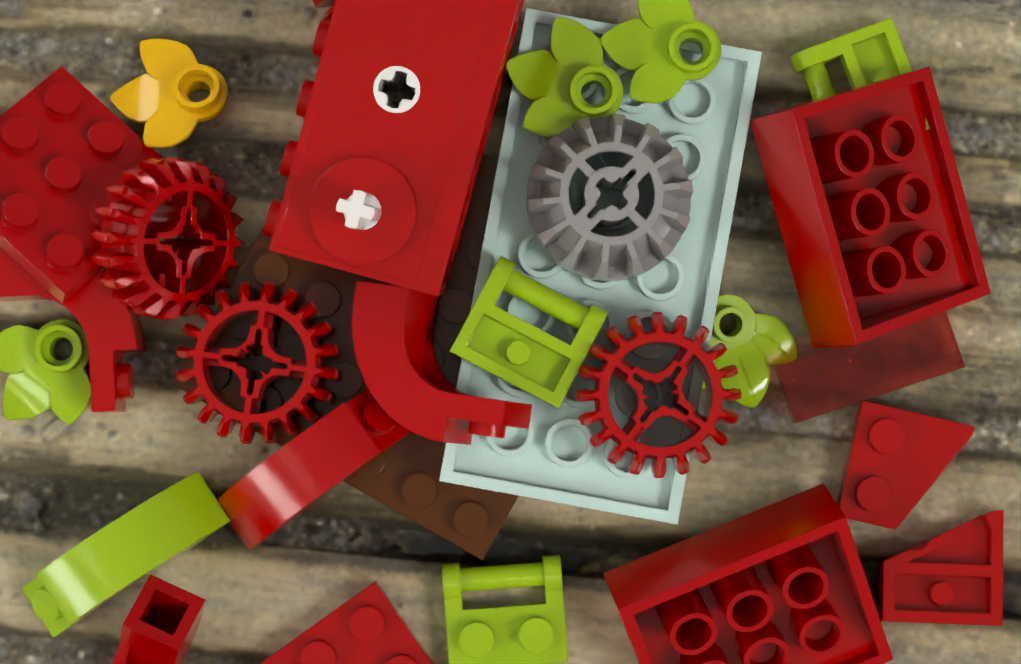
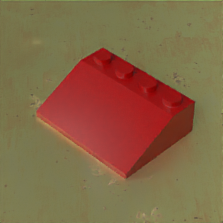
M930 66L750 119L813 349L859 345L991 294ZM926 119L930 127L928 130H926Z
M824 483L603 573L639 664H884L893 660L846 516Z

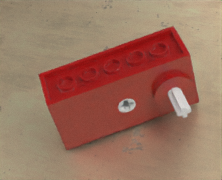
M335 0L336 3L331 21L321 19L313 43L312 55L319 57L320 61L315 81L305 79L299 94L296 115L304 119L299 140L289 139L283 154L280 175L288 177L283 200L273 199L266 217L264 235L272 237L269 250L439 297L445 294L525 0ZM404 81H406V84L415 95L412 100L402 99L397 108L396 103L388 96L391 88L401 89Z

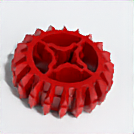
M168 156L166 159L161 158L160 160L148 159L140 162L139 169L131 168L130 170L122 171L123 186L114 185L106 187L111 199L109 207L103 206L94 209L104 219L102 229L90 233L96 241L101 242V249L91 257L98 265L105 267L98 281L104 283L106 287L113 288L111 298L117 300L122 305L128 306L134 313L146 317L153 315L154 318L171 320L177 319L178 316H196V308L200 304L215 305L214 289L230 288L225 276L227 269L240 267L232 258L234 247L245 244L238 236H235V228L244 219L237 215V213L230 212L238 197L230 194L229 191H224L225 179L220 178L217 174L209 173V168L204 167L203 164L193 161L185 162L183 158Z
M242 282L239 284L238 289L240 302L234 304L230 294L226 290L221 289L216 292V298L223 309L216 314L212 308L203 303L196 308L198 314L208 322L203 330L193 324L186 323L184 325L183 332L188 336L197 338L198 341L195 349L186 346H178L176 348V356L184 359H194V368L177 371L176 379L181 382L196 380L198 387L188 391L183 396V400L189 405L198 403L203 399L207 401L208 404L197 416L200 423L207 424L218 414L223 416L217 427V435L225 438L228 437L236 423L241 424L240 442L251 444L255 436L256 426H261L262 437L265 443L272 444L277 441L275 424L281 422L285 432L289 436L294 437L300 433L299 426L293 417L296 413L299 412L309 422H315L319 418L316 410L307 404L312 396L322 402L329 403L333 395L329 391L317 386L320 377L329 380H337L339 378V370L331 367H322V358L338 355L339 348L335 344L319 346L317 339L328 335L332 331L330 323L325 321L310 328L307 323L318 311V307L314 303L309 302L305 304L297 313L293 311L298 301L299 293L289 288L283 294L280 303H276L275 284L264 282L261 288L260 300H255L251 284ZM256 314L254 325L250 326L248 338L241 346L229 349L214 348L217 339L230 324L242 317ZM274 316L283 318L297 331L305 348L306 361L283 357L277 351L274 342L275 331L272 330ZM262 345L263 356L272 359L275 363L288 366L287 369L271 367L269 373L261 371L263 378L253 380V370L244 367L243 364L230 362L229 358L245 359L247 353L255 356L253 349ZM211 366L232 369L238 375L241 381L240 396L243 397L241 411L230 405L220 395L212 378ZM281 377L303 379L298 391L287 403L275 410L260 413L261 402L265 400L268 386L274 380Z
M654 312L651 315L649 332H644L638 316H631L627 319V328L631 337L626 340L614 326L610 327L605 331V334L614 349L608 352L602 346L593 344L588 351L593 358L602 363L599 370L590 366H581L578 371V375L583 379L595 381L594 390L582 389L575 392L576 401H594L595 411L580 415L578 417L580 425H589L599 421L603 430L597 432L589 439L590 444L593 447H598L610 438L615 443V446L609 451L606 460L611 464H616L621 460L626 451L631 453L632 457L629 462L628 472L634 475H639L643 469L645 458L652 459L651 471L654 478H663L665 476L666 459L672 458L674 468L678 474H686L689 472V463L685 453L689 451L692 452L700 463L706 464L711 460V456L702 442L706 438L718 446H725L728 442L726 435L714 428L717 421L725 424H736L739 416L736 413L721 409L723 400L734 401L742 397L740 389L731 388L723 390L721 379L736 375L738 373L736 365H727L717 369L713 360L719 358L727 351L726 346L723 343L712 346L706 352L700 346L710 332L705 326L699 327L690 339L683 336L688 319L682 315L677 316L674 320L671 332L664 331L662 312ZM645 345H664L678 350L672 360L658 373L646 372L638 366L634 367L623 359L631 350ZM693 362L702 374L706 387V405L703 415L698 413L695 407L684 398L682 392V382ZM675 369V374L668 382L672 391L667 394L673 395L671 404L681 410L682 413L674 407L668 408L661 405L647 412L640 421V417L648 408L643 399L649 396L642 395L644 386L633 379V377L642 383L647 382L648 384L656 385L669 378ZM612 374L622 381L621 383L632 392L634 397V409L623 429L616 423L609 406L608 387ZM659 417H668L678 424H683L692 431L681 441L669 446L653 447L637 442L644 430L648 429Z

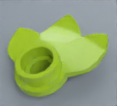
M637 0L640 18L620 23L608 30L600 38L602 48L615 64L625 70L635 72L629 89L630 99L653 104L668 101L675 97L686 81L703 79L716 68L721 57L720 39L708 24L695 20L689 0ZM688 41L696 43L700 47L701 57L696 61L683 59L679 52V47L682 43Z
M555 18L551 31L550 51L538 50L527 52L507 61L506 68L514 87L526 99L533 102L525 115L523 128L536 135L552 138L555 134L558 135L566 128L572 126L579 119L588 116L590 119L609 117L618 111L622 103L623 85L621 79L612 68L604 64L600 39L593 31L570 18ZM588 84H596L602 88L604 99L597 104H589L582 98V88Z
M719 294L709 349L719 343H723L726 346L727 351L719 358L713 360L717 369L727 365H736L738 373L733 377L721 379L723 390L731 388L740 389L742 397L734 401L746 407L754 408L762 400L768 389L771 375L769 365L785 364L794 361L797 358L796 344L792 334L778 317L770 314L754 313L751 305L737 295ZM732 313L737 321L736 327L733 332L724 335L719 327L720 320L725 314ZM703 380L702 389L706 388V387H705L704 380Z
M58 319L46 323L39 330L27 326L14 325L0 333V371L9 374L3 395V414L6 419L25 420L35 418L45 413L51 407L53 412L63 422L71 425L84 413L90 403L91 389L90 378L85 369L89 363V349L82 326L70 320ZM67 338L72 343L73 352L68 359L61 361L54 354V346L58 340Z

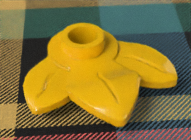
M153 38L140 42V55L147 74L128 82L110 96L112 104L126 118L137 123H146L143 134L146 147L167 148L178 145L188 139L198 122H205L218 116L228 102L229 91L222 74L213 67L198 64L193 52L187 45L178 41ZM198 89H205L210 92L208 98L203 101L193 102L190 100L191 94Z

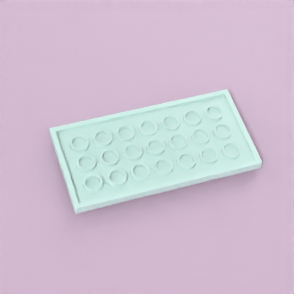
M526 8L518 55L538 50L550 51L552 26L557 17L570 18L593 31L599 39L616 25ZM688 41L680 45L679 52L683 59L696 61L701 57L700 47L696 43ZM721 44V57L712 73L700 80L686 81L674 98L653 104L630 99L629 89L635 72L625 70L615 64L603 49L604 64L618 74L623 85V100L615 114L626 115V119L643 125L649 123L659 129V134L672 147H677L682 154V163L688 179L692 180L693 186L689 224L674 250L651 270L639 276L621 281H595L572 274L555 263L545 253L535 238L527 213V187L534 163L551 138L536 135L523 128L525 115L533 102L526 99L512 83L471 310L495 264L502 255L517 263L515 270L587 308H590L593 303L608 311V315L593 344L602 346L608 352H611L614 347L606 337L605 331L614 326L626 340L631 337L627 328V319L636 315L642 323L644 332H649L650 318L654 312L663 313L664 331L671 332L672 324L677 316L687 317V327L683 336L689 339L699 327H707L710 331L709 335L700 345L707 352L711 341L762 52ZM588 84L581 90L582 98L589 104H597L604 99L602 88L596 84ZM604 152L596 154L585 161L597 171L600 168L609 166L623 168L632 157L618 152ZM578 168L574 172L569 185V202L574 215L582 209V190L588 181V178ZM648 173L638 184L640 194L638 204L635 207V210L645 220L648 218L654 203V187ZM626 177L618 186L614 185L609 190L598 185L597 188L601 195L596 202L595 209L588 218H593L601 209L605 210L610 205H614L621 210L623 207L618 200L623 193L622 189L631 177ZM628 218L618 226L608 228L597 226L592 232L602 236L617 237L629 234L638 227ZM505 291L501 293L495 305L571 345L578 331ZM645 345L631 350L623 359L634 367L638 366L646 372L658 373L672 360L678 350L664 345ZM588 352L581 366H590L599 370L602 363L593 358ZM464 359L461 360L457 389L477 397L532 404L529 429L506 426L505 438L472 434L471 445L446 443L439 481L678 525L687 473L683 475L678 474L674 468L672 458L666 459L665 476L663 478H654L651 471L652 459L645 458L643 469L639 475L631 474L628 472V466L632 454L627 451L616 464L609 463L606 458L609 451L615 446V443L609 438L604 444L593 447L589 442V439L594 434L603 430L599 421L589 425H580L578 417L584 413L595 411L594 401H576L575 392L582 389L594 390L595 381L583 379L578 375V372L560 407L557 409ZM693 362L682 382V392L684 398L698 412L704 379ZM675 369L669 378L656 385H651L647 382L642 383L633 377V379L644 386L642 395L649 396L643 399L648 408L640 417V421L647 412L661 405L668 408L674 407L682 413L681 410L671 404L673 395L667 394L672 391L668 382L675 374ZM612 374L608 387V401L613 418L618 426L623 429L634 409V397L632 392L621 383L622 381ZM659 417L648 429L644 430L637 442L653 447H664L681 441L692 431L683 424H678L668 417ZM691 451L685 453L688 463Z

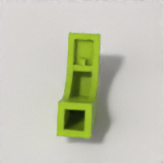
M199 471L133 508L36 573L37 577L23 586L22 589L30 600L35 613L44 622L54 638L143 577L205 540L230 522V519Z

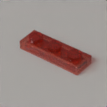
M944 311L862 344L835 347L774 368L792 422L798 423L964 368L965 365L947 312Z

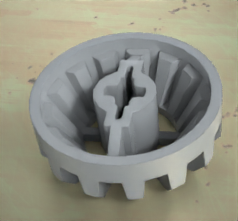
M611 114L609 117L592 119L588 116L577 120L572 126L566 128L558 135L555 134L547 142L531 171L527 187L526 204L530 226L539 245L559 266L572 274L589 280L621 281L639 276L651 270L674 250L689 224L693 186L692 180L688 179L682 163V154L677 147H672L659 134V129L649 123L643 125L626 119V115ZM604 152H618L632 157L623 168L609 166L600 168L597 171L585 161L596 154ZM578 168L588 178V181L582 190V209L574 215L569 202V185L574 172ZM648 173L654 187V203L648 218L645 220L635 210V207L638 204L640 194L638 184ZM626 177H631L622 189L623 193L618 200L623 207L621 210L614 205H610L605 210L601 209L593 218H588L595 209L596 202L601 195L597 188L598 185L609 190L614 185L618 186ZM628 218L638 227L629 234L617 237H607L592 232L597 226L607 228L618 226Z

